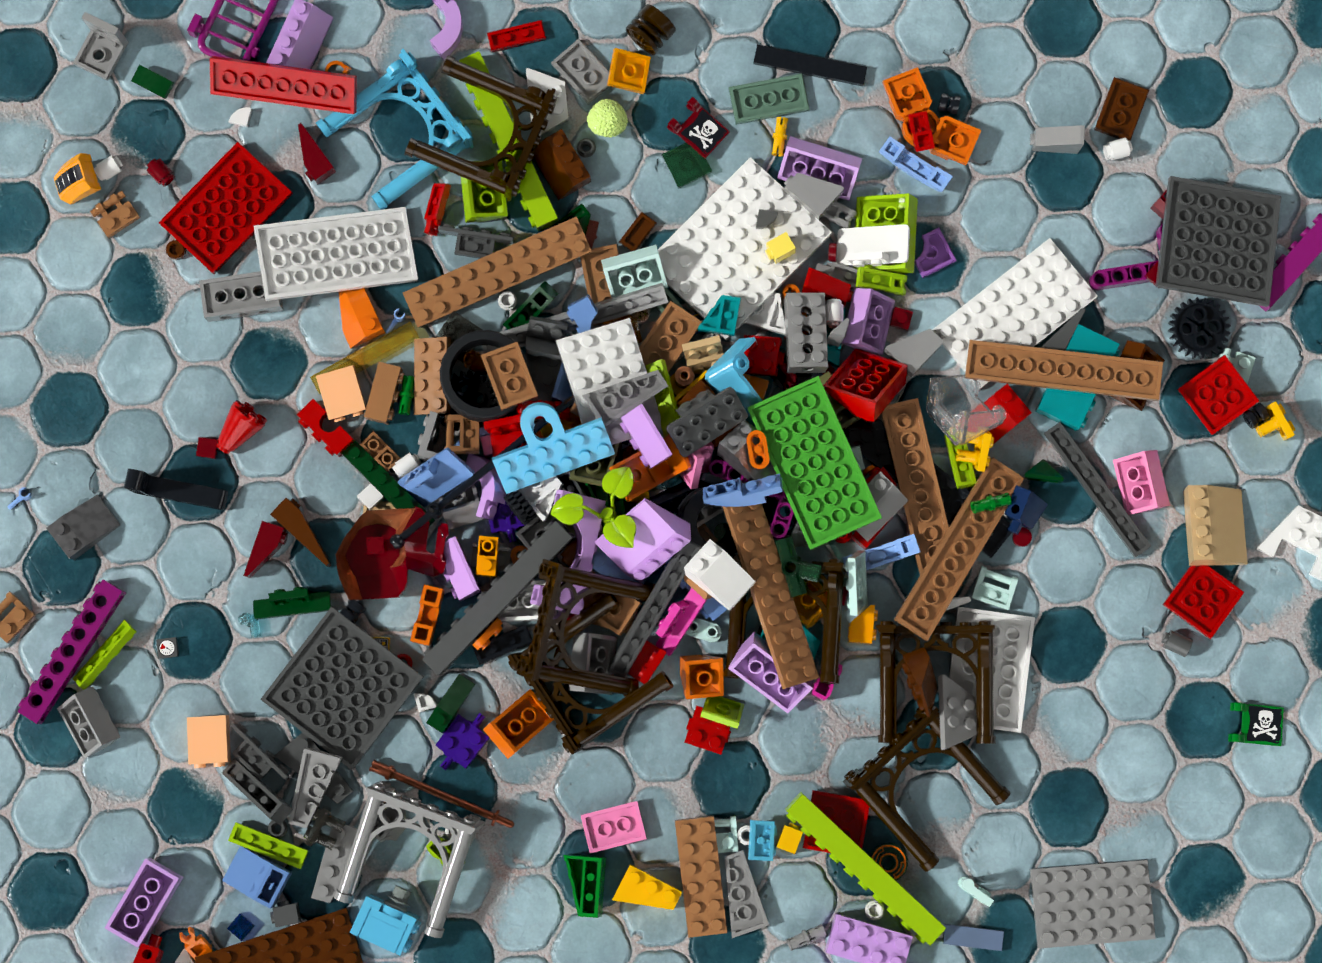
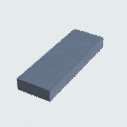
M944 924L946 929L943 933V944L1002 951L1004 931Z

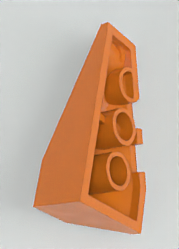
M365 288L339 291L342 329L351 349L385 334Z

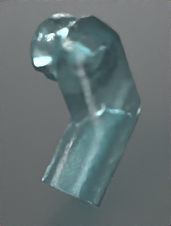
M678 474L659 484L656 488L669 489L675 486L682 477Z
M249 613L239 615L238 622L250 628L251 638L261 637L259 621Z

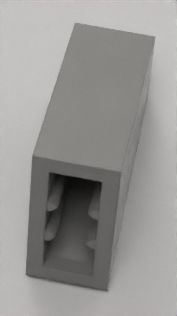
M1085 126L1036 128L1033 134H1030V145H1033L1032 151L1078 154L1084 145Z
M797 173L794 177L791 175L784 183L786 185L784 191L818 220L844 192V187L801 173Z
M928 329L888 345L883 352L893 361L908 365L907 374L912 377L944 343L942 340L943 336L936 330Z

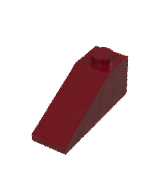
M300 123L298 124L304 166L307 169L305 174L311 182L315 181L318 185L336 171L305 127Z
M265 521L261 522L243 576L251 578L281 548L282 544L286 543L288 533H286L287 530L285 528Z

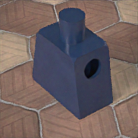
M1016 485L1011 497V504L1008 505L1005 515L1012 520L1008 530L1018 535L1022 526L1032 529L1048 504L1032 491Z

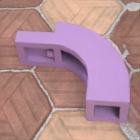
M432 0L444 14L445 25L430 40V43L444 60L458 46L462 37L463 22L455 0L449 2L448 0Z
M468 454L466 464L475 474L491 460L482 456ZM495 467L479 479L482 486V496L476 516L488 520L494 519L498 503L504 504V497L506 496Z

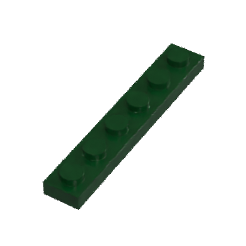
M356 440L341 453L396 509L419 507L427 513ZM433 518L429 520V526L435 522Z

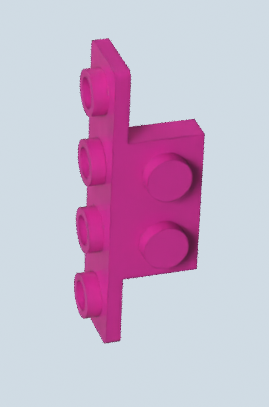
M691 588L684 600L672 603L668 608V615L658 624L659 629L656 634L660 638L656 646L666 651L668 656H671L707 600L703 599Z

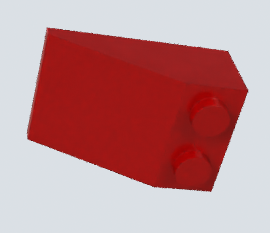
M1006 384L960 423L968 432L977 433L978 426L986 427L992 434V437H994V445L1032 412L1012 388Z

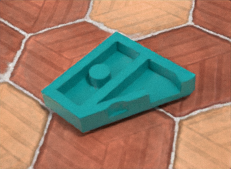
M721 295L716 305L698 326V331L735 336L741 298Z

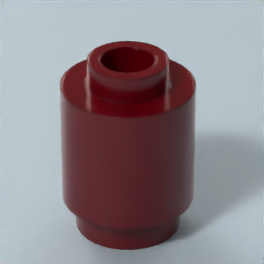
M153 159L147 164V172L159 185L162 184L163 187H166L174 180L173 171L161 159Z

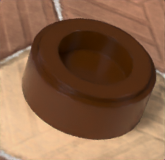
M172 240L166 246V253L171 259L179 260L185 256L186 248L177 240Z

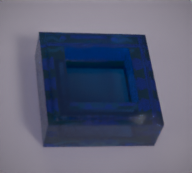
M239 913L227 929L239 940L243 941L255 925L242 913Z

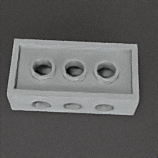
M261 271L199 280L204 318L208 322L284 311L282 299L265 301L264 293L261 296H257L259 290H264ZM245 292V296L242 299H238L239 294ZM226 295V299L223 302H219L220 297Z
M786 293L784 298L787 373H825L828 368L825 293ZM801 313H807L809 316L805 317ZM802 331H807L810 335H805ZM803 349H808L810 354L805 353Z

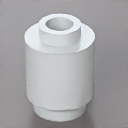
M1126 138L1110 141L1103 145V153L1106 160H1116L1130 156V152L1133 150L1131 141H1127Z
M110 155L96 164L97 167L94 168V171L101 181L109 180L122 171L121 167L123 164L117 156L113 157Z
M840 299L827 300L825 304L826 325L829 328H836L844 321V305Z
M408 453L395 462L396 465L392 468L398 477L402 478L417 468L422 462L416 454L411 455V453Z

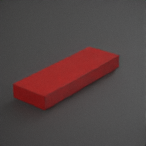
M542 20L487 33L491 52L546 40Z

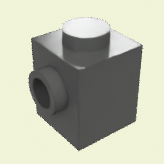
M289 900L277 902L278 906L273 907V911L270 912L272 924L275 923V927L302 922L299 902L289 904Z

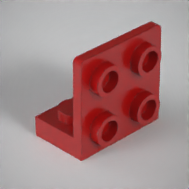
M521 414L484 422V429L491 437L493 457L497 456L523 434L520 426ZM527 442L522 444L520 447L528 445Z
M647 640L627 674L642 684L647 683L667 652Z

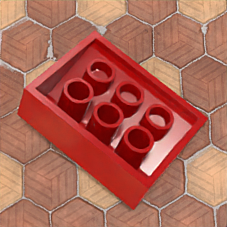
M855 348L823 387L825 392L856 417L874 422L906 384L908 365Z

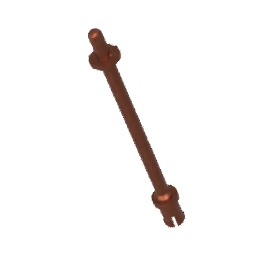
M375 759L371 764L372 767H370L369 771L384 776L386 780L394 778L492 820L491 826H494L495 822L508 828H513L515 825L512 820L500 816V810H497L495 813L399 773L393 765L388 766Z

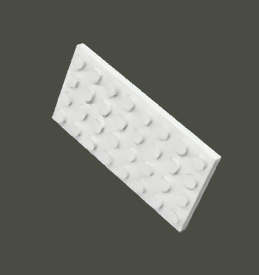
M406 207L254 226L265 301L418 281Z
M1049 238L932 330L938 331L943 336L942 340L944 343L942 345L966 373L970 340L1035 347L1098 296L1051 238ZM970 379L979 390L990 382Z

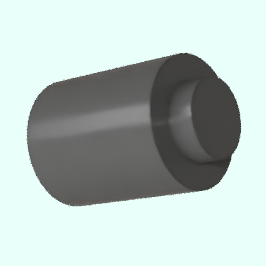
M1170 630L1169 633L1165 632L1161 642L1164 643L1163 648L1186 657L1193 640Z

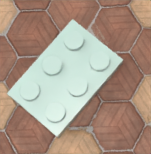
M861 550L848 557L845 563V569L848 572L846 589L849 591L847 609L850 610V616H858L868 607L866 551Z

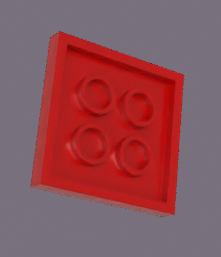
M1226 355L1220 357L1177 389L1211 435L1259 402Z
M1208 565L1190 566L1162 605L1211 639L1244 594V591Z
M812 790L811 802L859 847L863 848L869 806L860 798ZM805 834L802 848L830 853L826 848L822 850L814 843L817 839L812 835L808 837Z

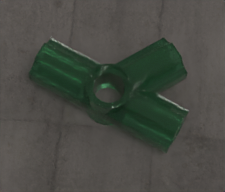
M792 536L775 541L782 564L781 570L785 574L790 596L795 597L808 593L804 579L818 583L822 566L799 560ZM790 561L796 565L794 572H790L787 568Z

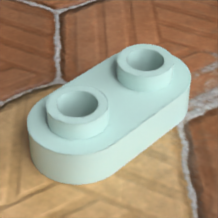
M695 618L693 621L697 625V629L693 631L689 627L686 632L690 637L711 643L718 641L722 634L719 625L699 618ZM710 629H714L716 631V634L714 636H710L708 634V631Z

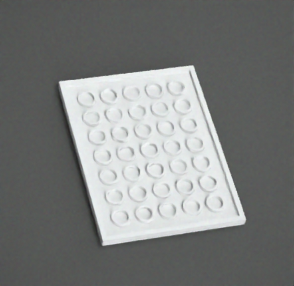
M751 157L658 249L667 285L703 319L707 317V314L716 305L721 295L741 298L736 331L832 235V232L821 221L784 191L785 188ZM759 209L778 212L776 220L764 229H756ZM787 232L796 247V253L775 264L774 260H769L765 253L767 249L766 243ZM720 334L726 341L731 337Z

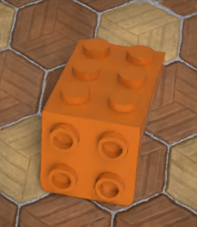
M670 435L663 439L670 449L672 456L652 469L649 466L645 467L639 458L642 456L640 451L609 468L610 471L626 466L631 469L634 484L630 494L625 497L627 502L691 467L689 457H683Z

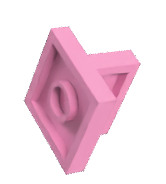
M712 442L690 454L688 457L691 467L679 473L690 489L698 488L701 473L709 472L714 449Z

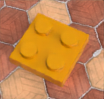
M614 48L607 86L644 94L651 57Z

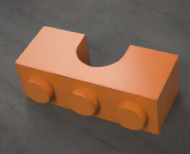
M424 584L419 602V614L414 623L411 642L426 646L432 645L444 597V589Z

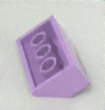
M295 0L266 63L311 69L333 21V17L309 2Z
M790 136L777 179L786 181L791 175L794 177L797 173L821 180L825 177L827 182L844 187V192L839 198L849 201L862 158Z
M755 632L741 645L728 667L729 670L786 713H789L813 689V680L782 689L768 643Z

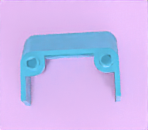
M755 337L738 339L707 370L705 381L716 395L726 388L732 387L748 414V418L745 420L755 427L747 407L763 400L743 375L749 368V359L744 352L756 341Z

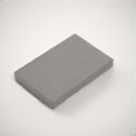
M577 39L551 62V65L588 105L610 87L607 86L609 70L580 39Z

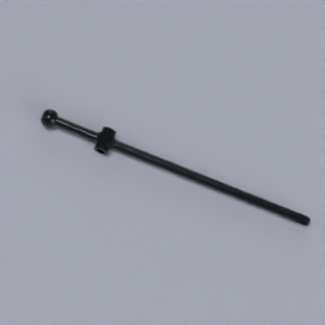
M572 396L565 399L555 408L558 415L574 403L575 399H572ZM544 417L535 424V434L549 423ZM522 434L498 455L519 448L526 442L524 435ZM492 460L439 503L429 504L427 513L401 534L392 535L390 543L395 549L402 548L405 540L430 519L440 518L446 506L495 467Z

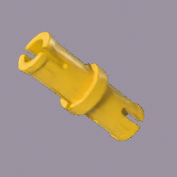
M781 117L776 118L775 133L772 136L774 143L771 154L773 156H777L778 149V156L782 157L784 155L788 118L783 117L782 125Z

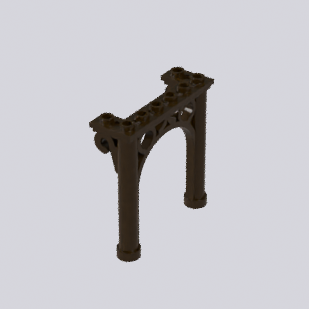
M448 55L441 73L494 94L507 104L513 117L511 139L498 155L481 162L465 160L412 137L409 140L404 155L410 158H418L504 194L507 201H511L513 196H517L521 180L525 178L527 173L525 169L526 164H531L535 154L532 153L534 146L538 147L542 137L539 134L541 130L545 131L549 122L546 119L548 113L552 115L557 100L555 96L556 89H548L546 93L534 86L524 89L455 60V57ZM512 100L525 106L516 109ZM523 112H530L533 115L531 123L525 125L519 121L518 116ZM532 129L526 142L521 136V130L528 131ZM521 149L523 151L517 163L511 154ZM504 159L512 163L511 170L506 173L498 168V162ZM492 165L494 166L492 172L482 169L490 167Z
M732 555V558L742 567L739 555ZM829 559V562L812 561V564H804V561L793 560V563H785V560H781L786 578L790 582L788 583L790 589L803 592L812 597L818 603L823 613L824 629L820 683L839 684L838 665L845 572H847L845 565L838 559ZM792 573L808 574L803 579V586H800V582L794 580ZM811 578H820L824 584L820 590L812 592L808 588L807 583ZM828 589L827 606H825L818 596L825 593ZM747 593L730 610L726 669H724L723 674L725 678L741 679L729 670L728 667L741 645L745 642L747 615L754 603L752 596L746 602Z
M543 559L539 567V578L546 580V585L542 590V603L538 608L537 624L533 628L534 637L529 646V657L525 655L520 656L516 665V674L533 681L543 679L623 694L624 697L628 696L639 688L637 679L583 670L572 663L564 645L565 624L573 607L589 594L604 592L646 601L656 584H643L573 569ZM573 585L582 586V587H587V588H585V589H583V590H581V591H579V592L577 593V592H576V589H575V587H574ZM568 588L571 599L567 603L562 604L560 602L561 592L563 589ZM556 606L563 609L562 612L558 611L557 615L553 617ZM551 628L553 631V636L556 637V640L548 639ZM555 644L558 653L553 659L548 660V647ZM563 660L569 668L555 666V664Z
M603 593L601 598L580 611L579 615H575L567 620L564 629V645L578 633L617 608L619 602L613 594ZM551 631L548 639L556 640V637L553 636V631ZM550 645L548 647V652L556 648V645ZM529 647L523 652L507 656L510 660L508 663L514 671H517L516 665L521 655L529 657ZM556 648V650H555L554 657H555V656L557 655V653H558V649H557V648ZM662 671L613 706L595 709L585 706L573 698L564 686V683H553L554 691L551 694L544 683L550 682L549 680L536 679V681L524 677L529 686L532 685L535 689L536 698L546 706L545 711L548 716L556 721L557 730L562 735H565L561 738L563 741L562 745L572 755L583 750L587 743L662 692H667L673 688L670 678ZM557 701H563L566 704L571 703L572 706H569L564 714ZM572 709L583 711V722L580 725L575 724L571 719L570 712ZM589 713L602 714L588 724Z
M881 621V625H876V629L880 634V735H878V743H892V738L897 734V678L902 668V663H904V659H902L895 668V649L902 655L907 654L899 645L903 638H913L916 641L917 645L913 651L921 649V643L919 638L914 635L915 633L903 625L897 626L893 625L892 621ZM979 621V625L971 626V622H960V626H952V622H940V626H936L933 631L931 640L923 643L926 651H945L955 654L965 660L972 668L976 678V744H996L993 707V631H995V625H991V621ZM895 634H902L895 640ZM940 634H958L952 641L953 648L948 647L949 643L942 641ZM971 634H977V640ZM960 638H969L973 641V648L963 654L957 649L956 642ZM937 641L938 644L941 645V646H938V645L932 646V645ZM976 649L978 669L972 662V660L968 657L969 655L973 654L976 651Z
M935 706L932 708L930 717H927L924 710L920 711L918 707L914 715L915 719L906 725L907 729L896 734L892 738L893 742L888 746L882 747L873 760L870 759L863 765L861 771L858 769L850 770L842 781L847 787L858 793L920 863L919 866L925 872L934 868L939 862V858L899 815L894 803V789L897 779L909 763L929 753L948 754L960 763L995 805L1002 804L1011 794L1005 786H1002L964 742L945 750H941V747H935L937 736L940 739V714L938 713L939 709ZM924 733H929L931 735L929 747L919 748L917 745L918 738ZM909 742H912L913 748L917 750L915 752L912 750L908 752L901 751ZM895 756L896 761L893 766L895 770L893 772L890 768L885 767V765ZM882 772H888L890 775L889 784L877 786L875 782L876 777ZM877 791H887L888 804Z

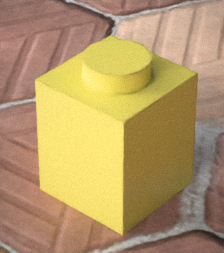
M787 232L766 243L767 249L765 253L769 260H774L775 264L796 253V247Z

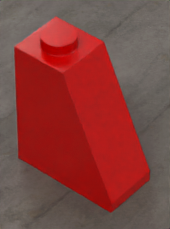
M809 267L801 293H825V302L829 299H840L845 307L846 302L851 301L853 291H850L851 284Z

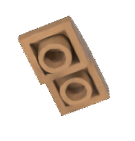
M374 431L360 443L387 472L395 465V462L401 459Z

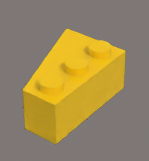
M630 864L612 900L674 910L682 891Z

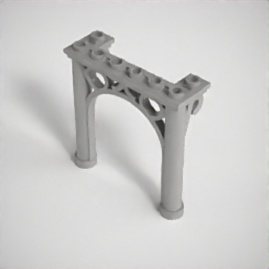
M377 782L366 788L368 798L339 888L336 889L334 898L343 903L353 902L370 846L379 833L395 827L416 830L427 836L435 844L443 862L442 876L423 931L428 936L442 938L445 930L443 928L469 847L475 838L476 832L485 826V821H482L481 817L473 814L460 818L453 811L444 812L439 810L437 805H426L421 803V800L418 798L404 797L403 793L396 791V788L391 787L389 782ZM387 807L398 811L399 818L397 821L390 822L385 816V809ZM404 809L416 814L414 818H406L405 821H402L405 818ZM379 815V818L384 825L377 828L374 831L376 821ZM425 817L439 823L434 825L430 831L431 826L426 823ZM444 827L450 830L451 839L441 841L437 835V829ZM454 843L449 857L445 846Z

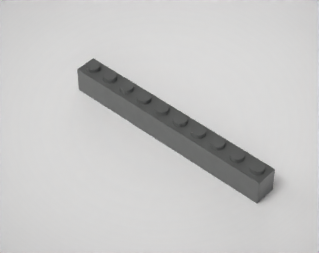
M560 521L548 523L544 528L545 532L542 536L537 535L531 541L532 546L528 550H522L517 556L519 559L514 564L511 562L504 569L506 573L501 578L499 576L496 577L490 584L492 587L488 591L484 590L477 597L479 601L475 605H469L464 610L465 615L461 619L458 617L450 625L452 629L448 633L446 631L437 638L439 642L435 646L431 645L424 652L425 656L422 660L438 676L442 675L539 575V567L543 559L553 561L575 538Z

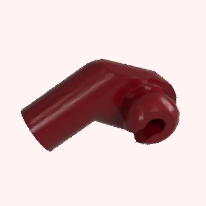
M784 363L779 369L785 375L783 388L787 390L796 386L797 374L787 373V363Z

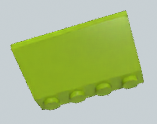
M910 193L857 197L855 228L903 224L910 227L909 260L906 263L882 264V266L864 265L865 268L897 274L914 273L918 199Z

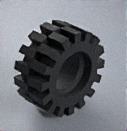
M519 490L513 491L504 497L511 511H513L523 525L537 517L536 512Z

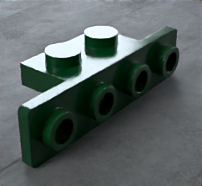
M295 587L291 591L277 589L274 590V593H268L269 599L253 601V612L256 620L325 612L331 608L330 593L328 591L310 593L304 587Z

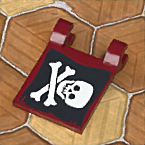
M692 97L686 105L693 112L682 125L672 118L667 125V129L677 134L706 159L730 131L703 109L699 102Z

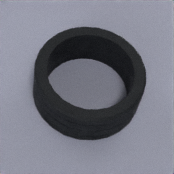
M477 330L456 339L447 349L440 366V383L450 406L461 416L472 421L485 422L508 417L516 411L518 405L502 411L500 406L492 408L470 406L456 395L451 385L453 366L464 352L480 345H491L501 348L515 343L510 337L496 331ZM521 350L522 355H523V358H524V360H525V363H526L527 368H528V371H529V366H528V363H527L526 356H525V354L523 353V351Z

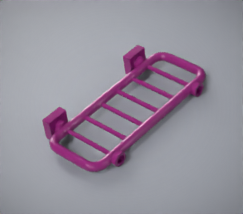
M216 0L206 23L204 24L202 16L195 13L187 31L190 36L195 38L200 33L197 42L201 52L210 57L231 58L205 45L208 34L246 50L243 58L240 60L250 61L251 57L257 58L259 54L258 42L278 0H270L264 14L234 0ZM224 1L261 16L262 18L257 29L254 30L218 14ZM216 17L254 33L249 46L247 47L211 31Z

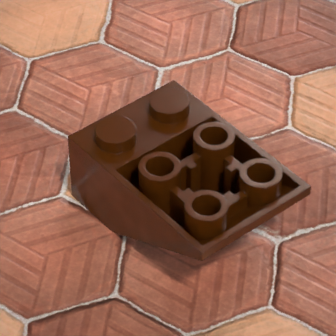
M924 647L904 654L902 668L905 675L907 674L906 682L909 690L911 689L914 700H917L920 711L924 710L926 716L930 717L938 686L930 657Z

